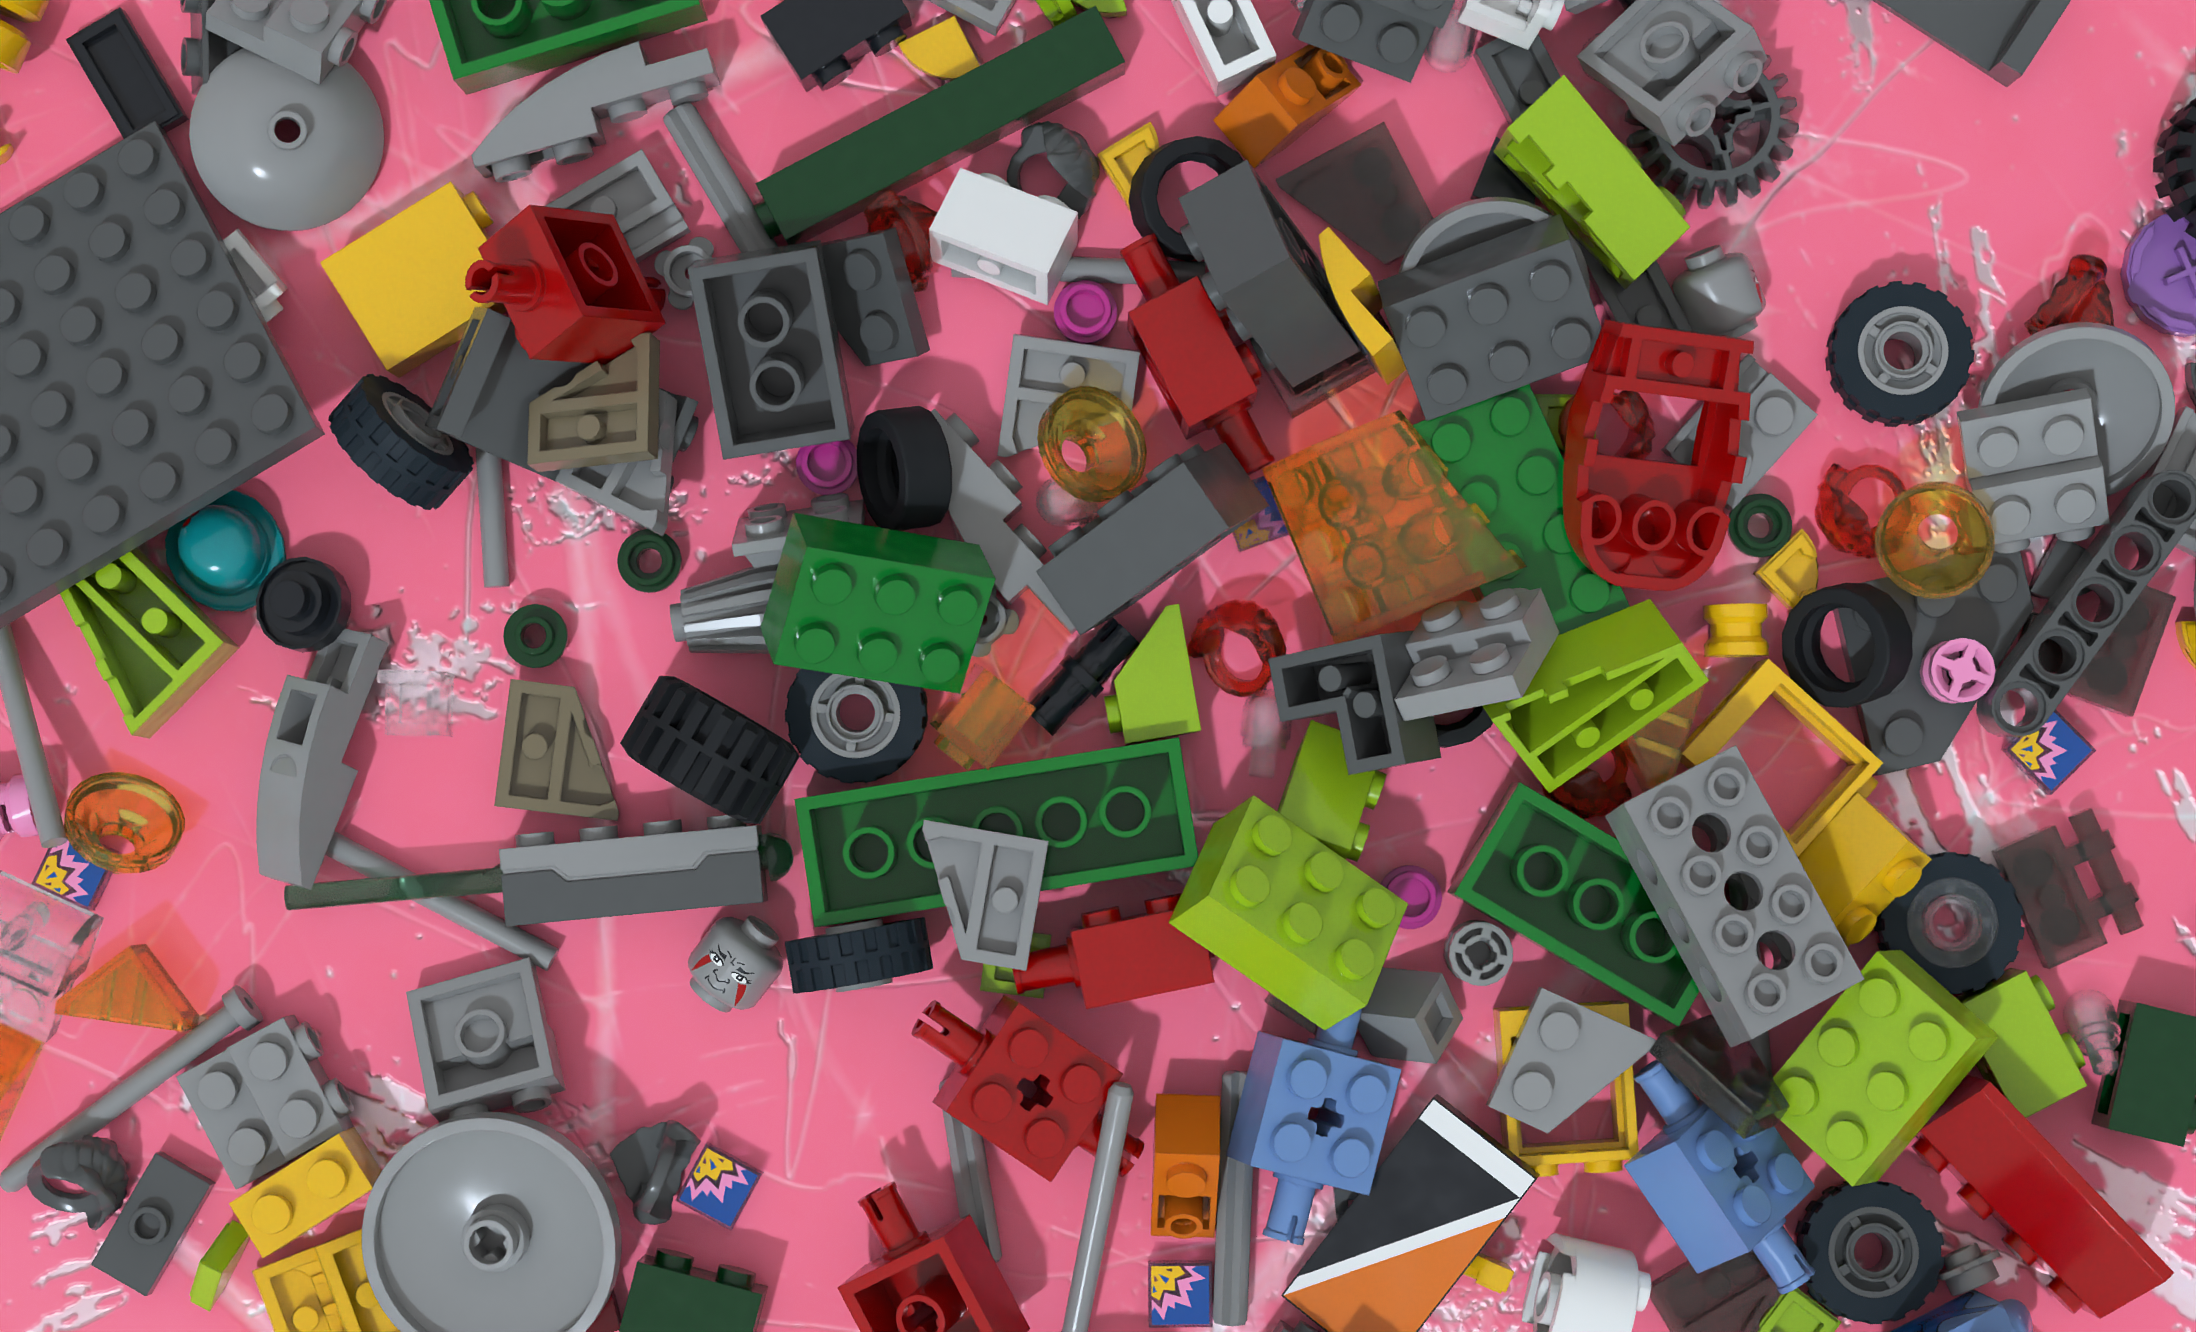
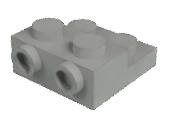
M215 0L206 12L205 29L320 85L334 65L342 67L347 63L356 46L358 32L366 22L374 24L380 18L387 0Z
M1636 0L1577 55L1584 72L1624 100L1634 118L1673 147L1686 135L1697 137L1703 134L1711 126L1715 118V108L1733 91L1743 93L1750 90L1759 80L1763 70V63L1768 59L1754 27L1715 0Z
M2087 387L1957 411L1972 526L1980 547L1991 545L1992 549L1998 553H2015L2026 549L2030 545V538L2056 534V537L2062 541H2082L2090 538L2095 533V526L2110 524L2104 470L2098 456L2092 400Z
M1507 588L1495 591L1478 602L1471 603L1464 600L1447 601L1426 610L1421 615L1420 622L1405 644L1414 666L1394 698L1403 721L1522 698L1559 634L1541 588L1533 590Z
M530 957L406 992L428 1109L439 1122L455 1116L491 1112L512 1105L514 1111L518 1113L539 1111L551 1105V1094L566 1090L554 1031L547 1023L536 965L533 964Z
M295 1014L271 1023L227 1047L225 1051L176 1077L236 1190L314 1149L338 1133L354 1127L348 1114L354 1111L346 1089L337 1078L329 1080L318 1060V1057L324 1054L318 1036L308 1022L304 1021L299 1024Z

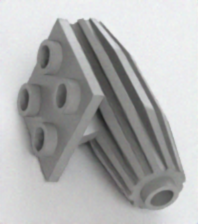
M837 493L811 499V507L786 511L784 503H769L748 509V517L738 519L732 541V550L734 557L745 555L752 567L682 589L680 591L681 603L670 604V618L675 641H687L690 653L769 654L760 628L793 513L864 525L866 513L864 500L849 501L848 494Z

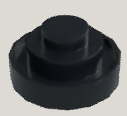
M308 557L290 558L273 567L262 581L256 598L257 619L263 633L276 645L302 653L319 651L335 642L346 628L351 613V592L344 576L333 566Z

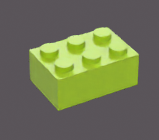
M1253 795L1213 824L1169 920V924L1323 1030H1327L1367 1006L1408 903Z
M1902 950L1877 951L1861 970L1864 980L1845 989L1757 1096V1099L1852 1187L1877 1182L1999 1037L1996 1032Z

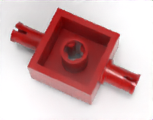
M529 204L478 248L483 260L474 262L469 267L465 276L466 290L486 291H474L469 295L472 300L477 303H504L515 326L516 338L523 349L526 350L530 359L594 363L598 360L601 364H607L634 347L631 339L641 333L650 332L653 334L666 324L661 313L666 300L665 289L649 288H657L662 283L655 277L643 276L612 214Z
M1155 233L1147 235L1120 251L1122 259H1125L1146 300L1144 304L1128 312L1127 330L1140 351L1185 439L1188 440L1205 430L1214 429L1221 443L1227 444L1249 476L1275 461L1273 454H1270L1248 412L1253 407L1252 405L1258 393L1256 386L1260 385L1258 379L1262 377L1260 368L1246 343H1242L1237 347L1234 346L1226 331L1230 329L1228 323L1230 319L1226 308L1219 311L1214 306L1198 276L1180 283L1163 253Z
M1181 893L1144 900L1145 913L1121 917L1119 906L1081 913L1082 926L1071 928V936L1066 937L1067 944L1032 951L1029 954L1026 971L1012 970L1018 995L1024 994L1026 991L1075 982L1076 988L1082 987L1086 1009L1215 983L1210 961L1215 959V955L1169 924V920L1181 896Z
M1003 995L980 1031L942 1007L941 1003L933 1000L922 1013L941 1025L943 1031H937L918 1018L912 1029V1036L917 1039L920 1038L957 1064L932 1101L934 1104L1049 1182L1053 1181L1076 1147L1079 1146L1092 1156H1096L1103 1115L1100 1114L1101 1107L1107 1099L1108 1089L1114 1082L1120 1080L1123 1073L1021 1003ZM1023 1078L1033 1081L1035 1086L1038 1087L1032 1098L1024 1096L1017 1089L1019 1082ZM1127 1132L1123 1150L1139 1159L1144 1149V1141L1133 1137ZM1122 1156L1118 1175H1126L1135 1164Z
M894 1181L883 1186V1189L880 1187L857 1201L859 1206L863 1208L885 1250L880 1255V1258L864 1265L837 1287L860 1332H1027L1030 1329L970 1214L927 1234L926 1231H918L896 1189L897 1185Z

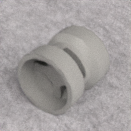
M1469 920L1458 924L1449 932L1444 942L1443 956L1447 968L1455 977L1472 985L1487 986L1498 982L1508 973L1513 962V947L1509 937L1501 928L1489 922Z

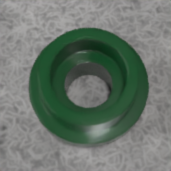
M1749 495L1743 498L1730 511L1728 516L1731 519L1727 529L1730 541L1737 550L1750 557L1762 558L1777 553L1788 542L1792 532V520L1788 509L1780 500L1771 495ZM1752 515H1761L1768 521L1769 531L1764 538L1754 537L1749 532L1748 520Z
M644 529L633 533L623 542L618 553L617 564L621 577L630 587L644 593H656L667 589L678 578L682 567V556L677 543L669 535L664 533L661 536L649 529ZM647 550L658 551L662 558L660 568L654 573H644L639 565L641 555Z
M538 604L524 606L515 611L505 625L503 635L505 648L512 659L523 666L530 668L547 667L559 660L566 650L568 644L567 625L561 615L550 607ZM533 624H540L546 632L545 642L538 648H530L524 640L526 629Z

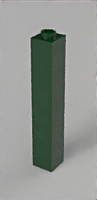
M1096 5L755 183L764 200L753 205L770 239L782 234L788 245L804 243L1124 75L1125 60Z

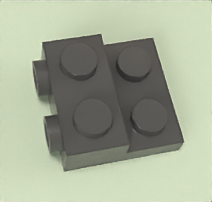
M1306 0L1292 35L1297 40L1411 83L1435 26L1443 29L1455 0Z

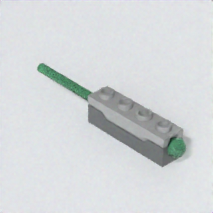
M728 815L707 817L708 830L682 832V822L680 819L643 823L644 836L624 838L618 837V825L579 829L580 842L555 844L554 831L515 835L516 848L499 849L500 864L493 868L318 882L313 884L311 890L294 885H286L284 900L286 909L292 911L503 893L506 927L768 901L765 870L769 871L771 882L780 880L792 868L794 853L790 843L783 836L772 832L762 834L761 825L746 826V823Z

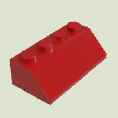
M1967 1074L1916 1135L1918 1140L1911 1147L1918 1156L1936 1173L1940 1174L1947 1168L1963 1185L1956 1192L1958 1197L1980 1219L1984 1221L1992 1215L2007 1230L2008 1233L2001 1239L2003 1244L2027 1267H2030L2036 1261L2053 1278L2046 1285V1288L2072 1314H2075L2082 1308V1310L2101 1319L2166 1282L2174 1274L2168 1265L1990 1081Z

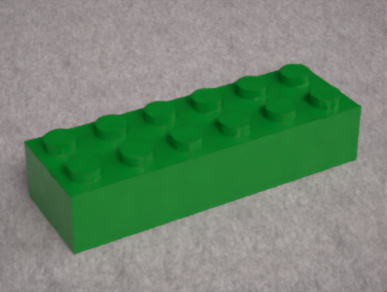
M1179 737L794 799L814 927L945 907L946 905L944 904L938 884V877L922 830L924 820L1049 841L1041 891L1194 867L1198 859Z

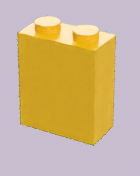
M450 181L320 262L385 369L398 378L460 341L475 307L489 308L500 314L507 311L504 303L475 302L469 295L474 291H486L466 290L465 276L469 267L474 262L483 260L478 248L490 238L485 228L494 223L474 190L464 196Z

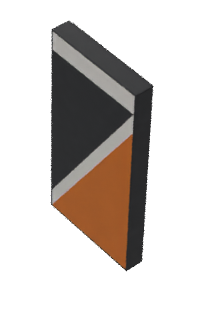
M1436 1094L1375 1172L1369 1196L1359 1193L1281 1296L1326 1332H1418L1540 1174L1440 1095Z

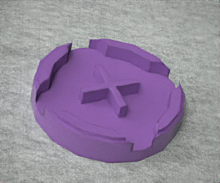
M2163 214L2139 229L2124 252L2120 276L2125 299L2137 317L2158 332L2179 337L2196 335V239L2184 232L2190 223L2187 219L2183 217L2173 222L2168 214Z

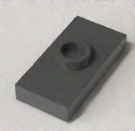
M162 1151L156 1152L91 1265L144 1296L152 1294L216 1182Z

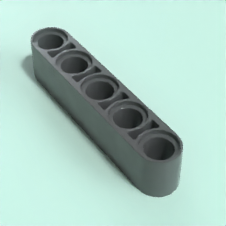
M2167 470L2140 479L2130 489L2110 516V524L2102 527L1996 671L1994 682L1987 693L1978 698L1976 714L1980 724L1987 732L1997 737L2027 736L2037 732L2047 722L2196 519V480L2192 475L2181 470ZM2159 485L2168 487L2175 495L2176 509L2170 518L2160 515L2153 504V494ZM2121 536L2130 538L2136 544L2139 551L2136 566L2131 570L2122 567L2115 556V545ZM2084 587L2093 590L2099 596L2101 602V611L2093 622L2084 619L2079 614L2076 606L2077 596ZM2046 639L2055 641L2061 647L2063 653V663L2055 674L2047 672L2040 665L2038 659V650ZM2009 690L2018 693L2025 703V715L2016 726L2007 723L2002 718L2000 712V701Z

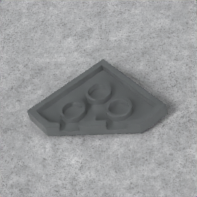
M1995 551L1862 582L1888 593L1903 609L1912 631L1913 657L1905 678L1890 694L1856 706L1865 746L1883 762L1873 776L1930 764L1942 759L1977 700L1949 704L1939 702L1930 696L1921 682L1920 667L1922 659L1927 651L1939 642L1967 638L1976 640L1988 649L1994 659L1995 669H1997L2034 609L2020 551L2015 553H1998ZM1837 608L1833 610L1849 680L1850 682H1857L1865 679L1870 673L1875 660V642L1868 624L1856 611L1850 608ZM1942 668L1943 670L1946 671L1947 677H1948L1949 680H1950L1949 683H1948V685L1950 686V683H1951L1952 679H1951V677L1949 676V672H1948V670Z

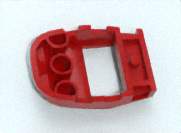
M1605 319L1569 411L1563 468V520L1568 540L1582 563L1603 580L1626 588L1672 591L1692 584L1714 563L1715 557L1721 550L1731 520L1724 513L1732 483L1742 484L1747 457L1740 456L1738 453L1741 420L1749 421L1751 393L1739 391L1738 386L1741 353L1753 354L1754 341L1726 335H1714ZM1615 389L1704 400L1696 431L1691 464L1597 454L1599 440L1594 438L1603 403H1611Z

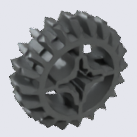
M1766 54L1768 59L1763 63V70L1759 80L1750 90L1746 91L1750 99L1736 101L1727 97L1715 108L1714 119L1722 118L1723 121L1732 119L1729 123L1726 122L1716 135H1714V131L1710 126L1703 134L1697 137L1686 135L1678 143L1696 147L1701 152L1705 165L1712 166V170L1702 169L1685 161L1667 141L1634 118L1630 110H1627L1625 122L1644 127V129L1628 136L1626 139L1627 146L1635 149L1647 147L1648 152L1638 160L1644 171L1654 164L1661 170L1653 180L1657 187H1664L1670 179L1678 183L1673 195L1680 203L1686 200L1691 189L1697 190V204L1700 209H1707L1712 204L1714 192L1717 190L1720 201L1728 208L1734 206L1738 201L1737 186L1744 195L1752 199L1761 192L1758 177L1770 183L1779 177L1781 172L1773 160L1787 161L1794 151L1789 144L1779 138L1794 136L1799 131V124L1780 116L1792 111L1797 106V101L1795 97L1786 96L1778 98L1776 92L1788 82L1787 75L1784 73L1777 74L1768 80L1763 74L1772 61L1770 55ZM1760 122L1759 140L1754 154L1749 161L1733 168L1730 155L1735 151L1733 145L1734 132L1745 129L1751 123Z

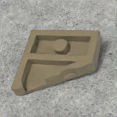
M650 332L641 333L631 339L634 345L632 349L611 362L603 365L597 360L576 373L573 380L567 385L554 387L529 403L527 465L537 472L658 459L660 340Z
M510 679L494 806L618 821L619 810L612 795L575 687Z

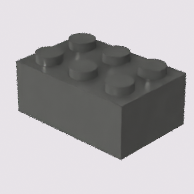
M1248 160L1243 161L1178 198L1188 220L1187 224L1180 227L1184 241L1194 258L1198 262L1205 260L1209 272L1201 276L1202 284L1209 298L1219 311L1226 308L1228 317L1236 332L1244 342L1250 339L1260 362L1268 372L1277 367L1291 386L1295 387L1361 351L1335 301L1325 270L1317 253Z
M1561 214L1378 281L1384 312L1426 421L1588 363L1601 331L1600 322Z
M821 240L695 260L688 268V274L723 460L851 439L855 426Z
M1198 443L1181 455L1177 453L1146 474L1148 481L1131 492L1126 490L1096 512L1099 517L1082 528L1080 526L1074 528L1048 547L1054 558L1036 572L1080 635L1128 609L1270 506L1226 443H1222L1208 451H1204Z

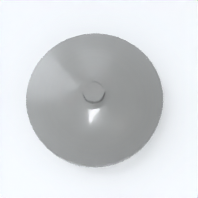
M478 1112L455 1116L431 1126L414 1137L391 1158L375 1181L367 1200L362 1224V1254L372 1291L382 1310L400 1332H586L602 1312L614 1289L620 1268L622 1235L616 1204L610 1189L594 1163L577 1145L558 1131L536 1120L503 1112Z

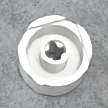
M1551 1234L1546 1240L1554 1246L1552 1253L1539 1251L1531 1269L1524 1297L1522 1322L1533 1324V1332H1632L1636 1311L1642 1312L1645 1309L1651 1292V1276L1649 1273L1638 1271V1264L1634 1253L1630 1250L1562 1234Z

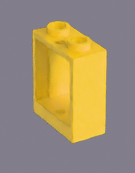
M1768 658L1757 661L1672 755L1688 769L1714 757L1763 702L1772 695L1848 764L1788 831L1781 826L1797 857H1799L1857 792L1865 799L1872 793L1878 784V781L1872 775L1883 762Z
M1611 1000L1577 1003L1630 1027L1629 1003ZM1530 1006L1493 1008L1497 1077L1502 1070L1515 1041V1036H1517ZM1633 1065L1610 1083L1613 1138L1522 1144L1521 1121L1500 1112L1502 1145L1540 1174L1539 1177L1558 1175V1164L1584 1162V1172L1622 1171V1160H1630L1639 1152Z

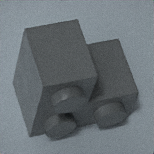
M1413 631L1378 634L1268 659L1280 722L1315 718L1337 713L1348 775L1442 758L1434 716L1403 721L1394 700L1414 666L1405 646Z

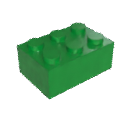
M793 513L760 629L771 660L775 665L960 694L996 578L979 544Z

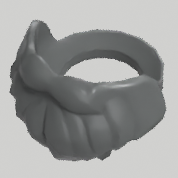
M1038 122L1024 128L1021 133L1022 146L1011 158L1007 169V182L1011 187L1023 191L1020 185V172L1023 164L1030 157L1046 152L1048 161L1068 182L1057 199L1064 202L1069 209L1077 211L1079 220L1089 209L1093 198L1096 196L1095 184L1100 175L1097 157L1081 134L1065 128L1060 123Z
M675 1120L661 1122L652 1127L639 1128L636 1133L621 1141L610 1153L618 1176L626 1189L625 1194L633 1202L632 1210L634 1217L641 1224L658 1225L670 1220L673 1196L680 1188L681 1173L690 1163L691 1154L701 1142L692 1131Z
M90 1135L84 1136L82 1140H75L70 1143L60 1142L46 1147L41 1152L40 1159L33 1164L27 1175V1186L36 1199L44 1205L59 1211L70 1213L85 1212L89 1228L95 1231L115 1211L120 1209L123 1199L127 1195L126 1186L129 1181L126 1164L118 1152L116 1142L108 1138L92 1137ZM45 1177L47 1179H58L78 1184L87 1192L81 1194L62 1192L51 1186Z

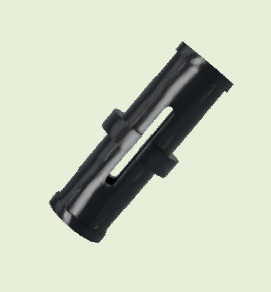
M1113 617L1107 620L1096 632L1097 634L1073 658L1068 654L1059 663L1063 668L1023 708L1052 736L1067 721L1068 717L1091 695L1096 698L1104 690L1101 684L1139 646L1140 643Z

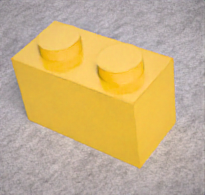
M1858 792L1798 857L1847 948L1851 944L1860 942L1871 933L1876 925L1879 914L1896 897L1903 896L1914 888L1921 878L1922 869L1932 860L1882 811Z
M352 1127L333 1136L230 1202L229 1205L262 1258H265L371 1192L382 1170L355 1127Z

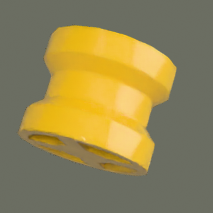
M1740 603L1703 606V619L1710 625V638L1704 644V657L1769 656V643L1762 637V623L1768 618V604Z

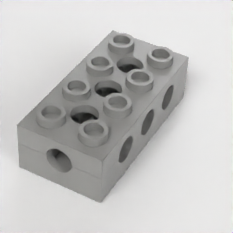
M1736 745L1624 802L1605 816L1730 1048L1752 1040L1864 980L1861 971ZM1693 826L1701 828L1708 835L1711 845L1710 852L1701 849L1695 843L1692 835ZM1725 883L1733 886L1739 892L1742 899L1741 910L1735 909L1726 900L1724 894ZM1758 941L1764 943L1771 950L1774 960L1772 969L1764 966L1759 960L1756 951Z

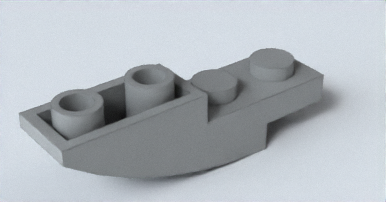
M639 41L603 53L573 67L543 85L517 105L490 131L471 156L474 167L485 178L494 176L496 182H509L530 175L533 172L531 165L555 159L558 165H567L588 159L594 155L593 147L606 144L600 119L610 117L611 123H623L643 117L648 113L646 106L671 99L672 105L678 106L686 102L694 103L706 98L709 95L708 88L721 85L714 60L708 49L705 48L649 64L647 54Z
M933 409L931 412L941 425L946 438L952 465V493L948 510L964 542L980 545L996 578L994 586L1009 605L1029 588L1072 635L1076 628L1036 572L1044 565L1039 558L1047 552L1046 548L1022 523L1013 531L1006 524L1023 508L1022 502L1015 496L1023 486L998 459L989 467L972 450V447L980 440L955 413L945 420Z
M344 629L335 642L317 651L307 679L287 675L268 733L259 780L256 844L260 875L304 889H312L358 773V770L342 763V759L353 736L359 716L388 646L387 642L372 634Z

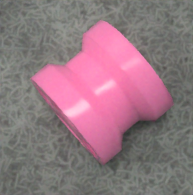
M1959 638L1939 642L1930 648L1922 659L1920 677L1922 685L1930 696L1939 702L1956 704L1974 701L1986 694L1994 682L1996 669L1994 659L1984 645L1976 640ZM1942 668L1948 670V672H1949V676H1950L1951 679H1952V681H1951V683H1950V686L1948 685V683H1949L1950 680H1949V678L1947 677L1946 671L1943 670Z

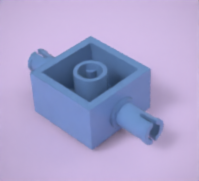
M1362 1009L1327 1030H1323L1318 1026L1315 1039L1308 1038L1307 1043L1261 1031L1257 1033L1226 1156L1252 1167L1272 1171V1176L1278 1178L1266 1228H1264L1262 1233L1265 1236L1284 1242L1289 1240L1290 1243L1303 1245L1305 1240L1303 1237L1316 1189L1323 1190L1324 1185L1368 1196L1370 1194L1402 1069L1357 1057L1358 1051L1352 1048ZM1311 1107L1319 1108L1315 1119H1308Z
M1668 1054L1652 1061L1642 1068L1639 1073L1635 1074L1633 1078L1636 1083L1640 1084L1666 1124L1651 1141L1624 1164V1167L1697 1274L1753 1250L1776 1284L1780 1294L1789 1293L1800 1287L1810 1279V1276L1815 1274V1269L1812 1265H1809L1783 1226L1786 1222L1785 1216L1815 1188L1800 1162L1791 1152L1743 1080H1739L1697 1100L1671 1062L1672 1059Z

